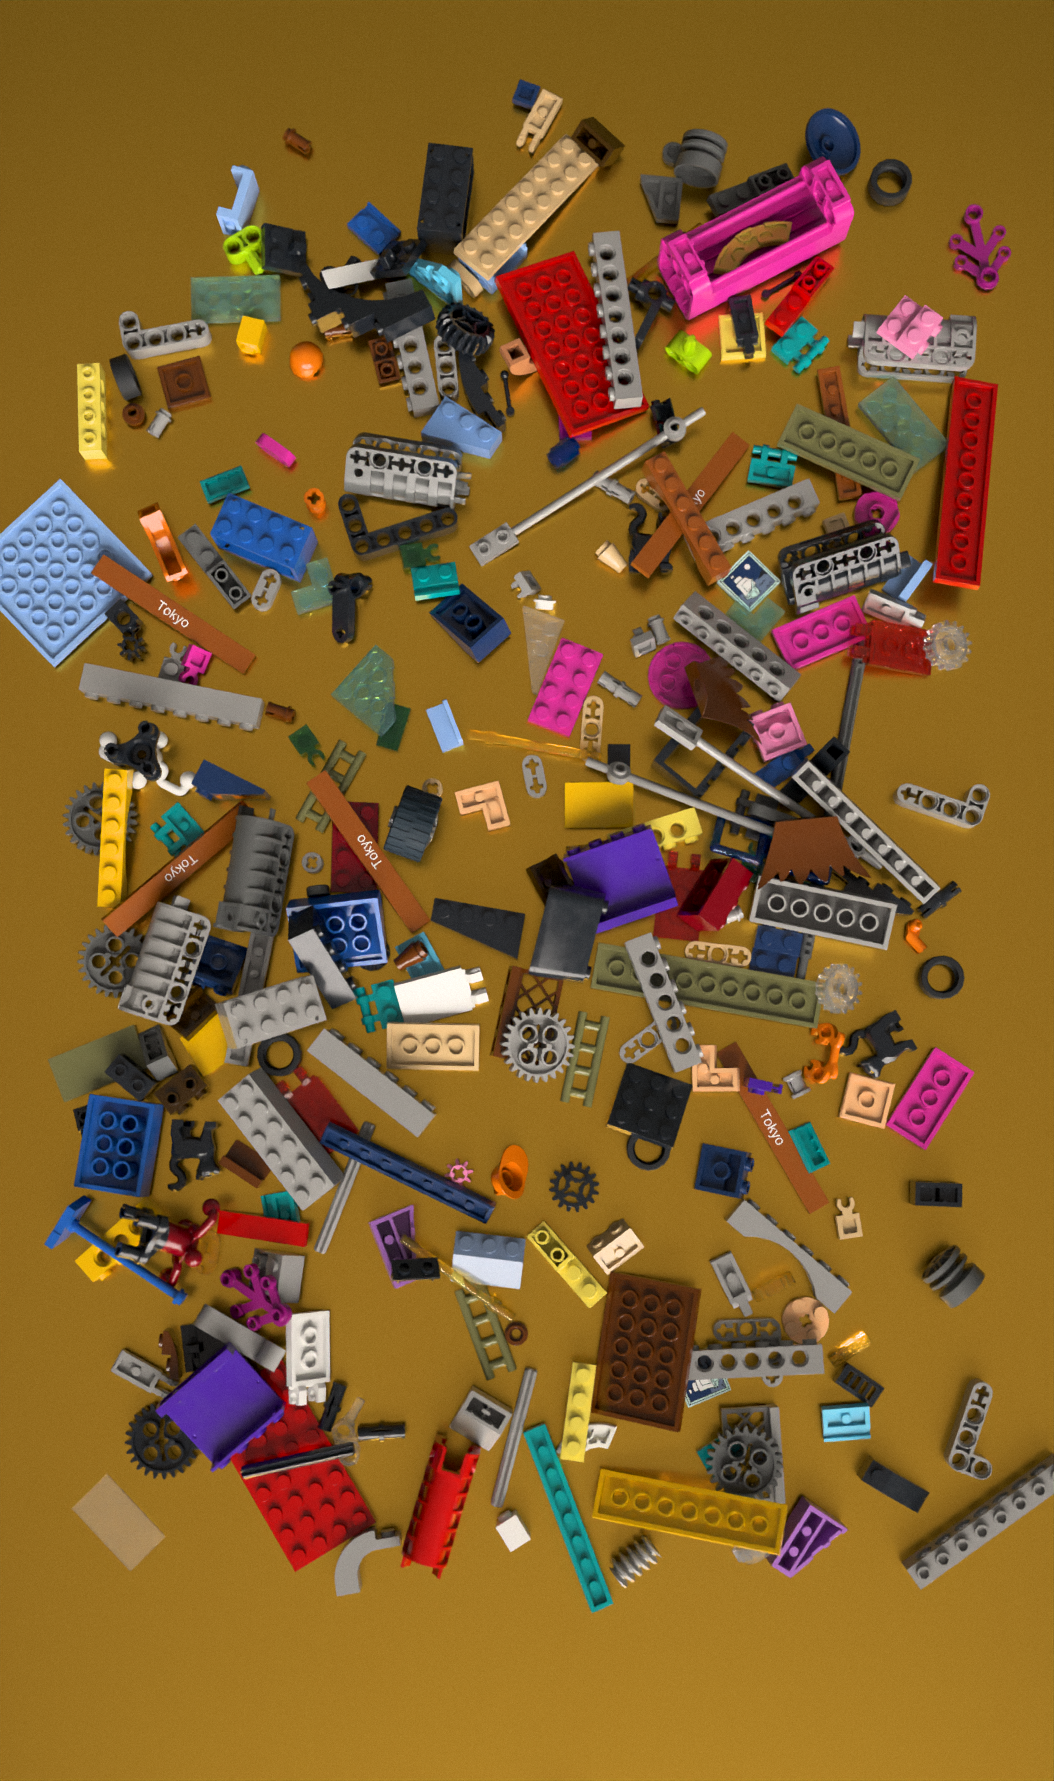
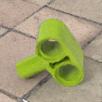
M255 225L247 226L224 241L223 248L230 263L238 265L247 261L254 274L263 273L264 269H261V259L258 255L261 252V229ZM252 237H258V240L255 242L249 241ZM234 248H239V251L236 253L230 252Z
M679 330L665 347L669 356L695 374H698L712 357L711 352L696 340L695 335L692 334L690 336L682 330Z

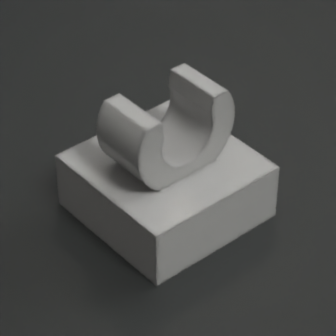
M531 571L519 572L514 576L516 581L511 584L512 589L518 586L522 589L521 593L517 595L518 598L534 595L541 590Z
M641 627L632 630L634 636L630 639L632 652L636 658L656 649L655 638L651 630L646 633L643 632Z

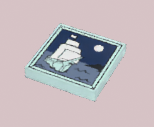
M748 550L732 566L728 575L718 580L717 584L749 614L781 581Z
M702 1355L698 1358V1364L702 1368H708L712 1363L707 1355ZM727 1378L688 1380L685 1398L688 1408L730 1391L731 1388Z

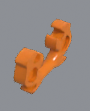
M818 1024L817 1028L811 1029V1035H819V1039L815 1040L817 1044L828 1045L830 1042L829 1060L824 1066V1062L813 1059L811 1060V1063L814 1064L813 1067L804 1066L803 1073L806 1079L823 1084L829 1078L836 1079L838 1076L837 1062L840 1048L845 1040V1034L838 1032L834 1024Z

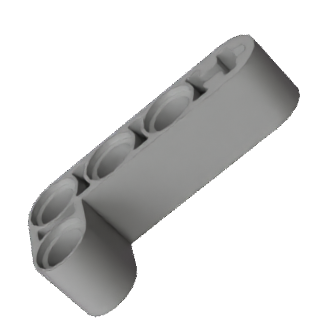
M126 311L119 317L122 343L128 355L133 359H144L201 348L209 345L212 340L209 327L203 320H192L143 330V326L134 312ZM130 322H136L133 327H126ZM176 335H183L181 340H174ZM155 339H161L159 344H152ZM140 343L137 348L130 349L132 344Z
M909 783L902 784L893 793L894 802L901 807L967 829L973 828L982 821L990 798L989 789L983 784H977L968 789L963 801ZM905 790L907 791V796H910L906 800L903 799L904 795L901 794ZM974 790L981 793V801H976L973 798ZM923 797H928L931 800L932 806L930 808L922 804ZM945 804H948L953 808L952 815H948L944 812ZM966 812L974 814L975 821L973 823L967 821L965 817Z
M204 1304L193 1323L194 1326L225 1344L230 1341L239 1352L273 1372L286 1352L284 1349L207 1304Z
M976 1378L972 1379L966 1387L944 1452V1459L955 1471L984 1480L991 1475L992 1465L985 1457L975 1453L974 1449L993 1396V1391L989 1384ZM982 1388L984 1389V1392L977 1394L976 1389ZM972 1399L979 1401L980 1405L973 1402ZM971 1408H976V1416L968 1419L967 1412ZM969 1431L968 1439L960 1441L961 1432ZM961 1453L962 1458L960 1462L952 1463L953 1455ZM982 1461L984 1463L983 1469L975 1472V1464Z

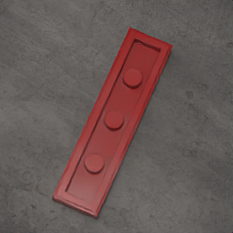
M222 1209L219 1212L217 1234L306 1247L310 1223Z

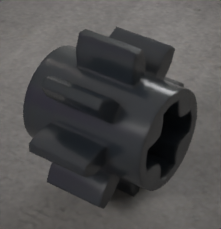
M132 633L131 637L122 635V643H117L123 649L119 654L122 657L128 655L130 662L133 661V658L137 657L141 660L142 652L147 651L141 645L145 640L142 637L136 640L137 636L135 633ZM131 644H133L135 647V650L131 651L129 647Z

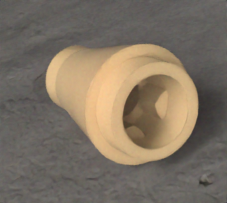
M608 540L595 552L599 556L597 559L618 573L628 564L615 544H611Z

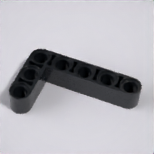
M344 494L338 501V507L353 553L360 561L374 559L451 534L457 530L459 525L457 513L451 508H444L368 533L357 498L352 494ZM347 503L355 505L352 510L347 511L343 509ZM446 517L454 519L450 525L442 523V520ZM353 524L362 525L359 531L354 532L350 530ZM424 524L433 526L428 532L421 530ZM403 531L411 532L410 537L406 539L401 538L400 534ZM386 537L390 539L387 545L382 546L378 544L381 538ZM362 544L369 546L365 552L357 551V548Z

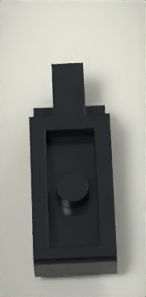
M751 295L728 298L735 343H737L738 348L743 347L745 359L754 358V345H758V331Z

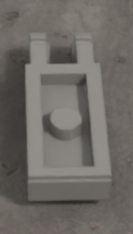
M125 1349L121 1350L110 1370L149 1393L153 1392L162 1398L167 1396L169 1391L156 1386L159 1379L173 1387H176L179 1383L177 1379H169V1375L163 1373V1370Z

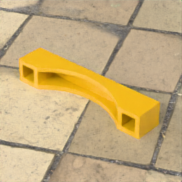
M104 769L97 907L114 908L127 897L125 849L128 812L133 787V770Z

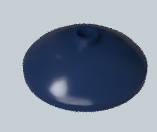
M831 108L821 109L809 118L805 129V140L813 161L822 156L825 157L826 160H830L838 176L853 170L859 161L861 147L858 133L852 122L844 114Z

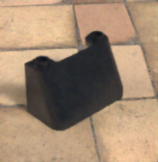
M555 880L552 881L528 974L583 983L584 979L589 980L592 967L588 966L599 920L601 913L606 914L609 901L605 900L606 893Z

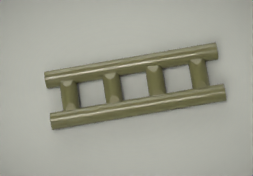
M339 739L321 773L326 770L331 779L340 783L338 789L344 796L366 753L358 750L356 756L344 750L347 743ZM339 758L351 764L345 776L333 770ZM310 791L295 819L304 822L305 818L308 817L318 823L315 829L323 833L330 821V817L326 812L321 815L311 809L316 797Z
M579 1011L572 1041L575 1048L570 1050L573 1057H569L568 1060L570 1065L567 1066L560 1101L569 1103L570 1096L584 1099L583 1106L592 1108L610 1017L601 1016L600 1022L586 1020L587 1013ZM584 1029L598 1031L595 1045L582 1042ZM580 1051L593 1054L591 1067L577 1065ZM575 1074L589 1076L586 1090L572 1087Z
M476 1284L478 1291L465 1295L464 1290L459 1289L454 1293L486 1380H491L495 1378L493 1373L495 1369L506 1366L508 1372H512L517 1368L487 1285ZM482 1299L486 1313L473 1317L469 1304ZM490 1321L494 1335L481 1339L477 1326ZM498 1343L503 1357L489 1362L485 1348Z

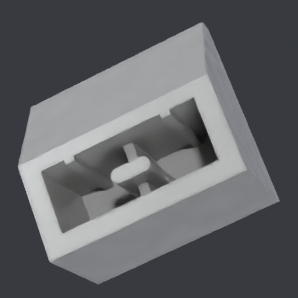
M255 1248L252 1263H256L259 1266L260 1278L267 1275L275 1277L281 1303L299 1302L305 1256L290 1252ZM250 1279V1281H249V1286H250L252 1289H254V1288H253L252 1281H251V1279ZM264 1290L266 1298L271 1301L268 1290Z
M472 1386L450 1423L449 1428L490 1451L511 1418L513 1409Z

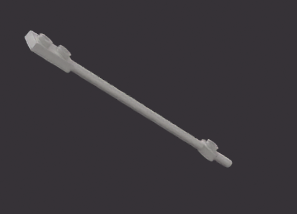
M700 407L683 419L680 417H670L664 423V431L512 528L506 522L471 544L469 547L481 567L518 544L519 541L516 535L667 439L671 441L681 440L686 434V427L706 415L704 409ZM676 424L679 426V429L673 431L671 426Z
M664 705L661 708L654 726L691 751L698 746L800 817L815 816L700 737L702 729L668 706ZM852 835L849 837L845 836L857 859L861 857L878 870L882 868L883 865Z
M590 757L587 758L585 765L607 773L608 780L613 784L623 785L630 782L773 837L774 827L632 774L629 766L623 762H613L609 765Z

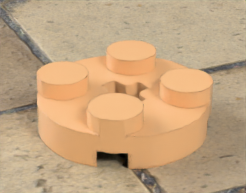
M801 1296L790 1301L783 1309L781 1322L784 1331L793 1341L803 1344V1339H816L819 1342L826 1334L829 1326L828 1312L818 1300L808 1296ZM809 1314L811 1323L803 1327L799 1318Z

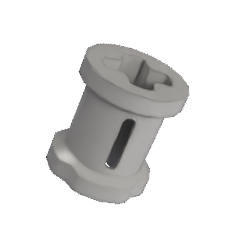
M797 1070L783 1078L792 1092V1099L811 1091V1088L807 1087L801 1076V1070Z

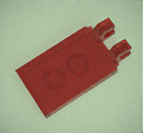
M871 620L870 623L867 622L866 624L855 623V625L850 626L849 635L865 636L864 646L853 645V647H849L847 657L863 659L862 663H865L866 666L925 677L931 675L935 631L879 620Z
M669 851L666 869L678 899V906L655 913L653 937L699 941L700 931H696L677 916V913L704 871L699 870L701 854H691L689 868L677 867L678 852Z
M302 1065L293 1071L302 1083L292 1091L284 1080L275 1085L319 1142L329 1121L354 1134L360 1131L318 1076L315 1077V1075L310 1077ZM322 1145V1147L328 1154H331L333 1151H335L327 1146Z

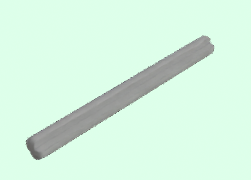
M364 1122L359 1136L370 1141L375 1125ZM349 1158L343 1173L346 1177L339 1183L314 1247L315 1251L322 1254L326 1253L361 1165V1163Z
M526 1368L524 1371L491 1499V1505L501 1508L504 1504L537 1376V1370L533 1368Z

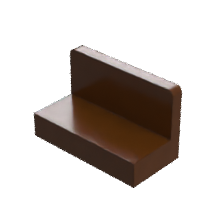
M235 1140L227 1154L223 1155L219 1161L220 1165L255 1188L261 1187L271 1171L258 1152L240 1140Z

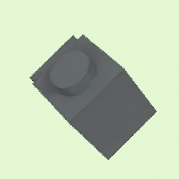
M159 1024L138 1034L146 1066L157 1082L179 1072L175 1057Z

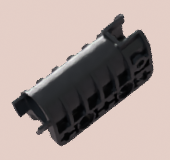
M875 519L784 547L777 556L783 593L788 605L795 604L796 615L819 608V602L898 577L901 574V569L911 566L908 551L899 552L897 539L892 534L885 533L884 526ZM872 527H876L875 534L872 535L870 533ZM857 533V539L854 542L849 543V535ZM833 540L835 543L832 544V548H829L827 545ZM814 546L815 552L813 555L805 556L806 549ZM787 554L792 555V557H790L789 562L785 560L787 558Z

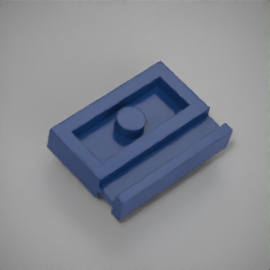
M370 202L347 223V227L378 256L382 254L390 242L401 236V231Z

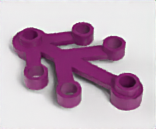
M971 204L964 213V220L970 224L975 246L963 240V237L959 234H953L949 239L948 245L953 250L961 249L979 261L980 267L969 262L965 255H958L953 262V266L956 270H966L974 275L977 284L982 289L989 290L997 285L999 281L997 271L1003 262L1009 259L1011 250L1007 246L1000 247L996 253V259L991 266L989 265L988 257L998 241H1001L1006 235V229L1002 225L995 226L990 239L985 245L979 223L983 216V209L977 204ZM969 215H975L976 219L970 218ZM995 231H1000L1002 235L998 236ZM952 240H958L959 244H954ZM1002 251L1006 252V253H1007V256H1006V257L1002 256V255L1000 254V252H1002ZM962 260L964 265H959L957 261ZM984 277H989L991 281H985Z
M256 1263L246 1265L243 1272L247 1278L251 1279L254 1288L252 1289L242 1281L241 1273L237 1268L223 1271L220 1276L221 1284L227 1288L234 1287L252 1300L245 1304L237 1303L232 1305L230 1314L233 1318L237 1319L243 1317L248 1312L263 1308L269 1313L261 1317L259 1315L249 1317L247 1319L249 1330L255 1331L260 1329L262 1325L271 1322L279 1327L288 1324L292 1318V1310L289 1305L281 1303L276 1287L277 1282L273 1275L260 1278V1269ZM264 1290H268L271 1301L266 1298Z

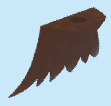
M721 656L701 663L696 661L690 662L684 669L702 718L713 719L736 726L750 734L762 745L758 733L746 720H753V718L741 709L751 706L742 696L737 694L742 690L743 685L729 678L735 672V669L727 668L729 662Z
M837 816L783 819L775 822L769 853L758 889L765 886L778 872L780 882L784 881L791 869L796 881L800 885L808 877L810 869L818 878L827 882L830 865L842 876H844L843 866L861 876L871 878V876L852 852L842 832Z

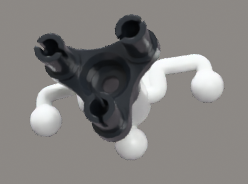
M148 721L140 722L138 725L139 733L131 740L116 745L117 736L113 732L107 731L101 734L99 739L101 744L99 755L101 758L117 766L128 765L138 770L133 772V788H143L147 780L151 782L156 781L161 788L175 795L183 796L189 789L194 787L191 783L196 774L192 771H186L180 776V787L165 780L169 769L167 764L163 762V755L159 749L167 745L168 737L154 723H149Z

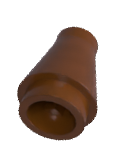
M412 941L394 959V963L402 971L407 967L425 961L429 952L422 941Z

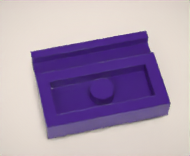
M750 1077L744 1078L743 1086L748 1087V1092L764 1095L765 1091L771 1092V1089H773L772 1093H782V1084H774L772 1086L773 1082Z

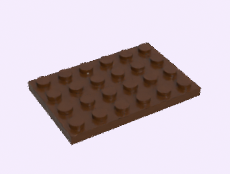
M615 1271L610 1272L590 1413L673 1432L681 1431L702 1289Z

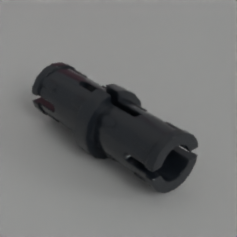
M952 880L938 893L936 892L925 904L917 907L918 913H922L920 914L921 917L926 920L936 910L947 906L946 903L962 892L960 887H956L958 884Z
M333 1382L328 1400L323 1404L325 1408L317 1426L319 1429L332 1432L337 1413L341 1412L342 1409L340 1405L347 1389L346 1385Z
M379 1423L377 1426H358V1442L369 1440L384 1442L385 1439H405V1423L392 1425Z

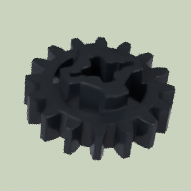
M570 1161L568 1168L562 1164L561 1172L554 1171L557 1178L550 1179V1182L555 1185L549 1188V1191L556 1193L552 1200L559 1199L558 1207L561 1208L565 1204L567 1205L566 1210L568 1212L571 1210V1207H575L576 1212H579V1206L588 1209L586 1203L588 1201L594 1203L592 1195L599 1194L597 1190H594V1187L599 1185V1182L593 1181L596 1174L588 1173L590 1170L589 1166L582 1169V1162H579L577 1167H574L572 1161ZM571 1171L581 1172L585 1176L581 1178L574 1177ZM564 1176L566 1180L565 1186L559 1190V1181ZM571 1181H574V1183L582 1182L578 1186V1192L575 1193L573 1190L567 1191ZM590 1184L589 1193L585 1197L583 1195L584 1186ZM567 1196L575 1197L578 1202H569L564 1198Z

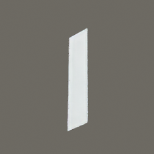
M379 259L323 270L321 273L328 289L375 279L370 271L376 266Z

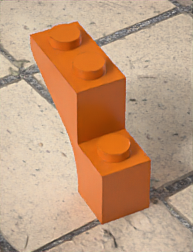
M157 502L138 510L139 519L150 540L166 581L182 579L188 573L185 561L159 503Z

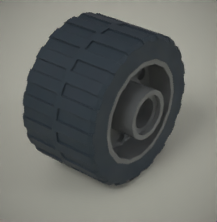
M407 785L399 805H395L387 826L390 827L383 849L420 862L424 850L431 842L437 827L438 811L443 800L442 797Z

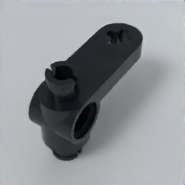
M632 277L627 287L628 291L636 294L634 299L641 302L642 306L648 310L635 336L636 349L639 350L659 308L661 307L670 313L676 299L666 295L668 290L665 289L662 283L649 281L645 278L641 282ZM648 293H655L658 299L650 298Z
M338 573L334 580L328 583V586H333L328 588L329 593L332 595V634L339 643L349 642L354 637L355 599L372 588L371 584L368 585V583H373L368 575L364 576L362 573Z

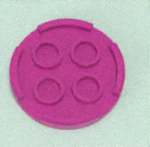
M674 642L665 646L654 655L648 670V683L653 695L659 702L678 710H686L698 706L684 668L692 661L701 663L710 660L711 658L706 651L693 643Z

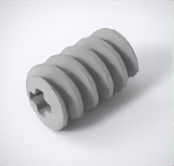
M641 1535L643 1544L636 1540L634 1541L635 1550L626 1547L628 1556L621 1552L619 1553L620 1562L614 1558L611 1559L613 1568H609L624 1588L628 1587L626 1578L634 1582V1573L639 1576L643 1575L641 1566L649 1570V1561L657 1564L656 1555L661 1557L653 1543L644 1535Z

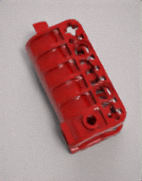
M436 1434L401 1554L403 1558L400 1567L410 1566L411 1561L420 1565L432 1567V1574L440 1579L443 1568H446L481 1447L469 1445L461 1469H458V1472H453L443 1468V1460L447 1450L445 1445L447 1438Z

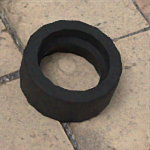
M885 159L873 168L868 181V191L877 203L885 206H894L902 202L907 196L912 184V174L908 166L902 161ZM883 172L895 173L901 178L903 186L896 193L885 192L877 184L878 176Z
M127 354L109 359L112 373L123 398L129 400L142 395L139 381Z
M944 955L932 957L925 961L918 974L919 986L922 991L930 998L938 1000L951 998L958 994L963 987L965 979L964 971L959 962L952 957ZM935 965H947L954 973V983L946 991L935 990L928 982V973Z
M284 1033L261 1041L257 1050V1059L260 1067L266 1073L272 1076H286L294 1072L300 1065L302 1050L294 1037ZM284 1041L292 1048L293 1059L284 1068H275L267 1061L266 1052L273 1042Z
M633 1136L628 1138L626 1145L627 1156L632 1164L639 1169L647 1171L656 1170L663 1166L670 1156L671 1150L662 1147V1152L658 1159L652 1162L642 1161L635 1153V1144L639 1138Z

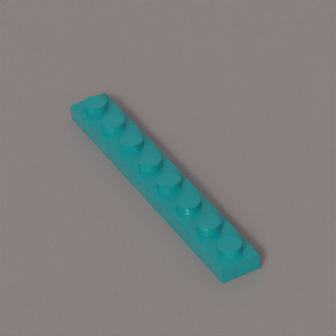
M545 1423L523 1431L524 1438L591 1613L614 1604Z

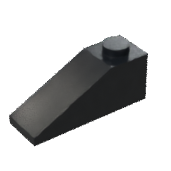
M869 1454L857 1473V1476L863 1482L916 1513L919 1512L929 1495L927 1490Z

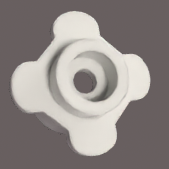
M538 595V599H533L536 602L535 608L553 610V604L556 603L555 600H552V596Z

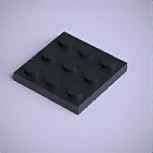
M627 1063L606 1127L672 1150L693 1085L638 1065Z

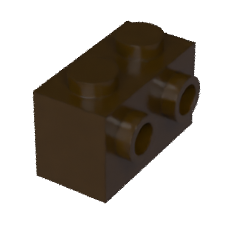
M594 117L582 119L571 136V139L578 147L585 151L601 167L614 164L625 147L620 140Z
M189 1064L159 1088L154 1095L170 1115H175L176 1113L181 1115L190 1108L188 1104L192 1100L196 1099L198 1101L208 1093L206 1089L211 1085L194 1064Z

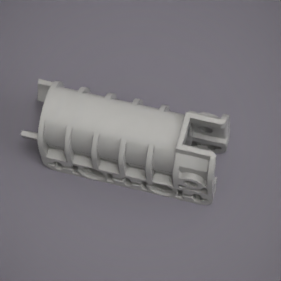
M864 314L861 322L854 321L853 334L848 335V347L858 348L857 371L864 377L952 383L955 374L947 372L946 376H943L945 370L962 372L958 377L965 378L967 370L975 361L976 316L950 315L948 320L943 319L941 331L935 338L931 336L927 342L930 344L922 355L917 353L914 359H911L877 334V330L888 315ZM865 362H867L871 366H879V371H876L878 367H871L870 370L867 371L865 366L862 365H864ZM884 366L896 367V370L894 372H887ZM900 367L924 369L923 374H921L922 370H915L914 374H911L909 369H903L901 373H898ZM928 369L940 370V374L932 375Z
M177 895L173 896L171 905L157 902L129 985L125 984L117 1007L119 1010L165 1025H174L179 1021L211 928L210 921L206 917L187 911L190 903L189 899ZM200 921V925H203L202 930H197V928L193 926L194 923H199ZM193 934L195 936H199L200 938L198 940L196 938L189 937V935ZM189 942H194L196 946L192 954L186 952V945ZM182 955L191 958L192 962L181 959ZM185 965V968L188 969V972L182 973L181 975V972L178 971V968L184 967ZM175 977L184 980V984L174 981ZM174 986H179L181 993L178 997L173 998L170 994L171 989ZM167 999L174 1003H181L179 1008L174 1006L173 1013L176 1014L175 1019L171 1018L170 1021H167L166 1016L163 1015V1012L169 1011L170 1006H172L168 1004ZM148 1000H151V1005L149 1007H145V1003Z

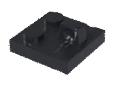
M264 223L261 226V269L301 277L302 275L298 267L306 264V232Z
M423 238L390 242L379 256L376 266L370 271L371 275L375 279L406 276L427 247L426 242Z
M193 1323L180 1326L186 1373L196 1371L226 1345L194 1326Z

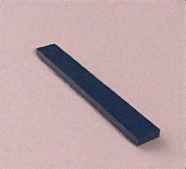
M330 1121L319 1142L484 1224H487L496 1206V1202Z

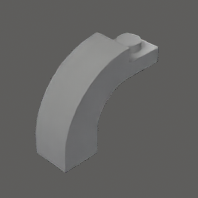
M374 1525L353 1536L347 1542L340 1554L335 1569L337 1596L359 1593L361 1591V1560L371 1551L400 1546L402 1542L401 1530L395 1531L394 1528L382 1530L381 1534H377V1528Z

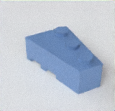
M445 396L421 431V438L423 442L456 447L465 453L490 459L502 442V432Z

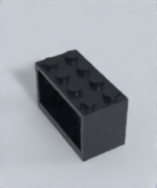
M428 143L417 224L418 239L423 238L427 244L423 252L456 256L454 248L467 235L475 175L473 148Z
M699 707L687 719L696 726L703 719ZM746 719L752 726L755 725L750 720ZM740 728L738 729L742 733L725 753L732 759L740 751L737 747L739 745L744 747L751 738L750 734ZM671 738L655 757L651 768L682 793L701 799L711 786L708 782L710 780L715 782L725 767L723 763L717 760L716 765L695 788L665 764L681 745V743Z

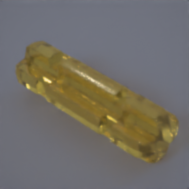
M862 1333L857 1337V1340L853 1339L838 1349L839 1352L832 1353L828 1358L834 1367H838L843 1364V1360L847 1361L862 1351L861 1348L865 1349L872 1342L866 1333Z

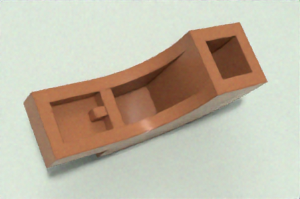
M520 338L500 346L499 352L512 374L525 375L537 371L526 346L523 345Z

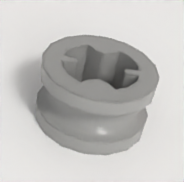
M307 853L302 859V866L309 873H318L323 868V859L317 853ZM316 857L318 859L316 861L318 865L316 868L312 866L311 868L307 867L309 865V858L315 859Z

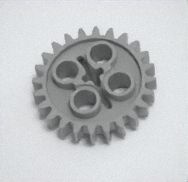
M537 1007L534 1013L532 1008H528L527 1015L520 1011V1019L511 1017L514 1024L505 1025L509 1032L501 1033L502 1036L506 1037V1041L500 1042V1045L506 1046V1049L500 1053L508 1056L503 1062L505 1064L512 1063L509 1071L517 1070L516 1076L519 1078L524 1074L525 1081H529L532 1077L533 1082L538 1083L541 1077L544 1082H547L548 1075L555 1079L556 1070L561 1073L564 1072L561 1067L562 1064L570 1065L565 1060L566 1057H573V1054L568 1052L569 1049L575 1048V1045L569 1044V1040H572L574 1036L567 1035L571 1027H563L566 1020L562 1018L557 1021L559 1014L555 1012L551 1015L550 1009H546L542 1013V1008ZM539 1024L540 1028L537 1032L536 1026ZM529 1027L531 1029V1036L524 1039L522 1031L524 1028ZM548 1028H552L554 1032L553 1037L547 1040L545 1038V1031ZM541 1042V1047H533L534 1043ZM528 1050L530 1058L528 1061L523 1062L521 1054ZM547 1051H551L552 1060L545 1063L544 1054ZM536 1058L538 1059V1065H535Z

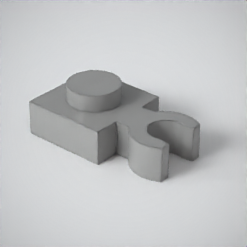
M176 643L171 644V658L164 656L158 678L180 682L178 677L186 669L181 663L188 648L187 646L183 647L181 653H176Z

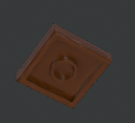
M200 355L157 367L169 411L212 400Z

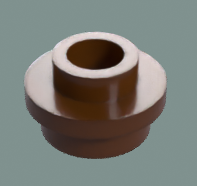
M130 403L124 407L122 417L129 425H139L145 418V411L141 405ZM131 411H137L135 416L129 415Z
M512 1322L506 1327L505 1338L511 1345L519 1346L527 1340L528 1330L523 1323ZM515 1329L521 1332V1335L517 1338L512 1335V1331Z

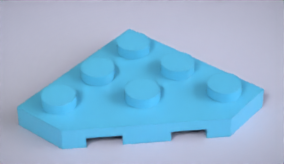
M418 258L408 274L448 305L451 302L456 304L461 302L463 304L459 273L453 268L448 269L443 264Z

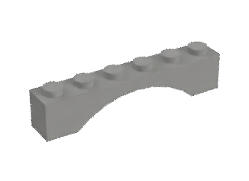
M741 1199L724 1220L744 1237L768 1239L789 1250L806 1271L811 1283L813 1296L835 1314L852 1293L847 1288L850 1283L840 1275L837 1278L830 1273L832 1268L823 1260H820L818 1263L813 1259L812 1255L814 1253L804 1244L800 1248L793 1242L796 1237L786 1229L783 1232L776 1227L778 1222L769 1214L764 1217L758 1212L761 1207L751 1199L748 1201Z

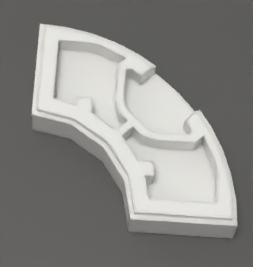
M606 1422L589 1423L585 1452L597 1447L608 1449L617 1426ZM562 1440L556 1448V1452L559 1454L561 1451Z

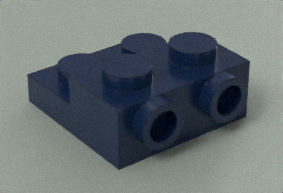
M762 924V926L757 925L748 969L794 978L803 934L789 929H776L775 926Z
M208 935L192 985L196 986L198 984L202 989L205 986L213 988V991L220 996H226L227 993L233 995L241 975L240 971L245 962L248 948Z
M703 1143L694 1189L743 1199L744 1194L748 1195L750 1190V1181H747L748 1171L752 1172L754 1168V1158H751L752 1153Z

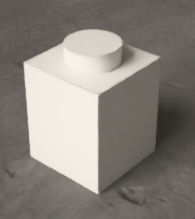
M517 1510L513 1512L505 1511L498 1517L499 1521L496 1522V1529L510 1552L531 1539V1533Z

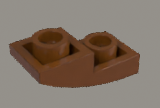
M384 337L369 340L368 343L379 384L401 379L391 341L387 343Z
M167 1328L163 1331V1334H160L158 1345L159 1348H162L161 1355H171V1358H168L166 1362V1372H169V1379L178 1380L182 1377L183 1373L181 1349L173 1328Z

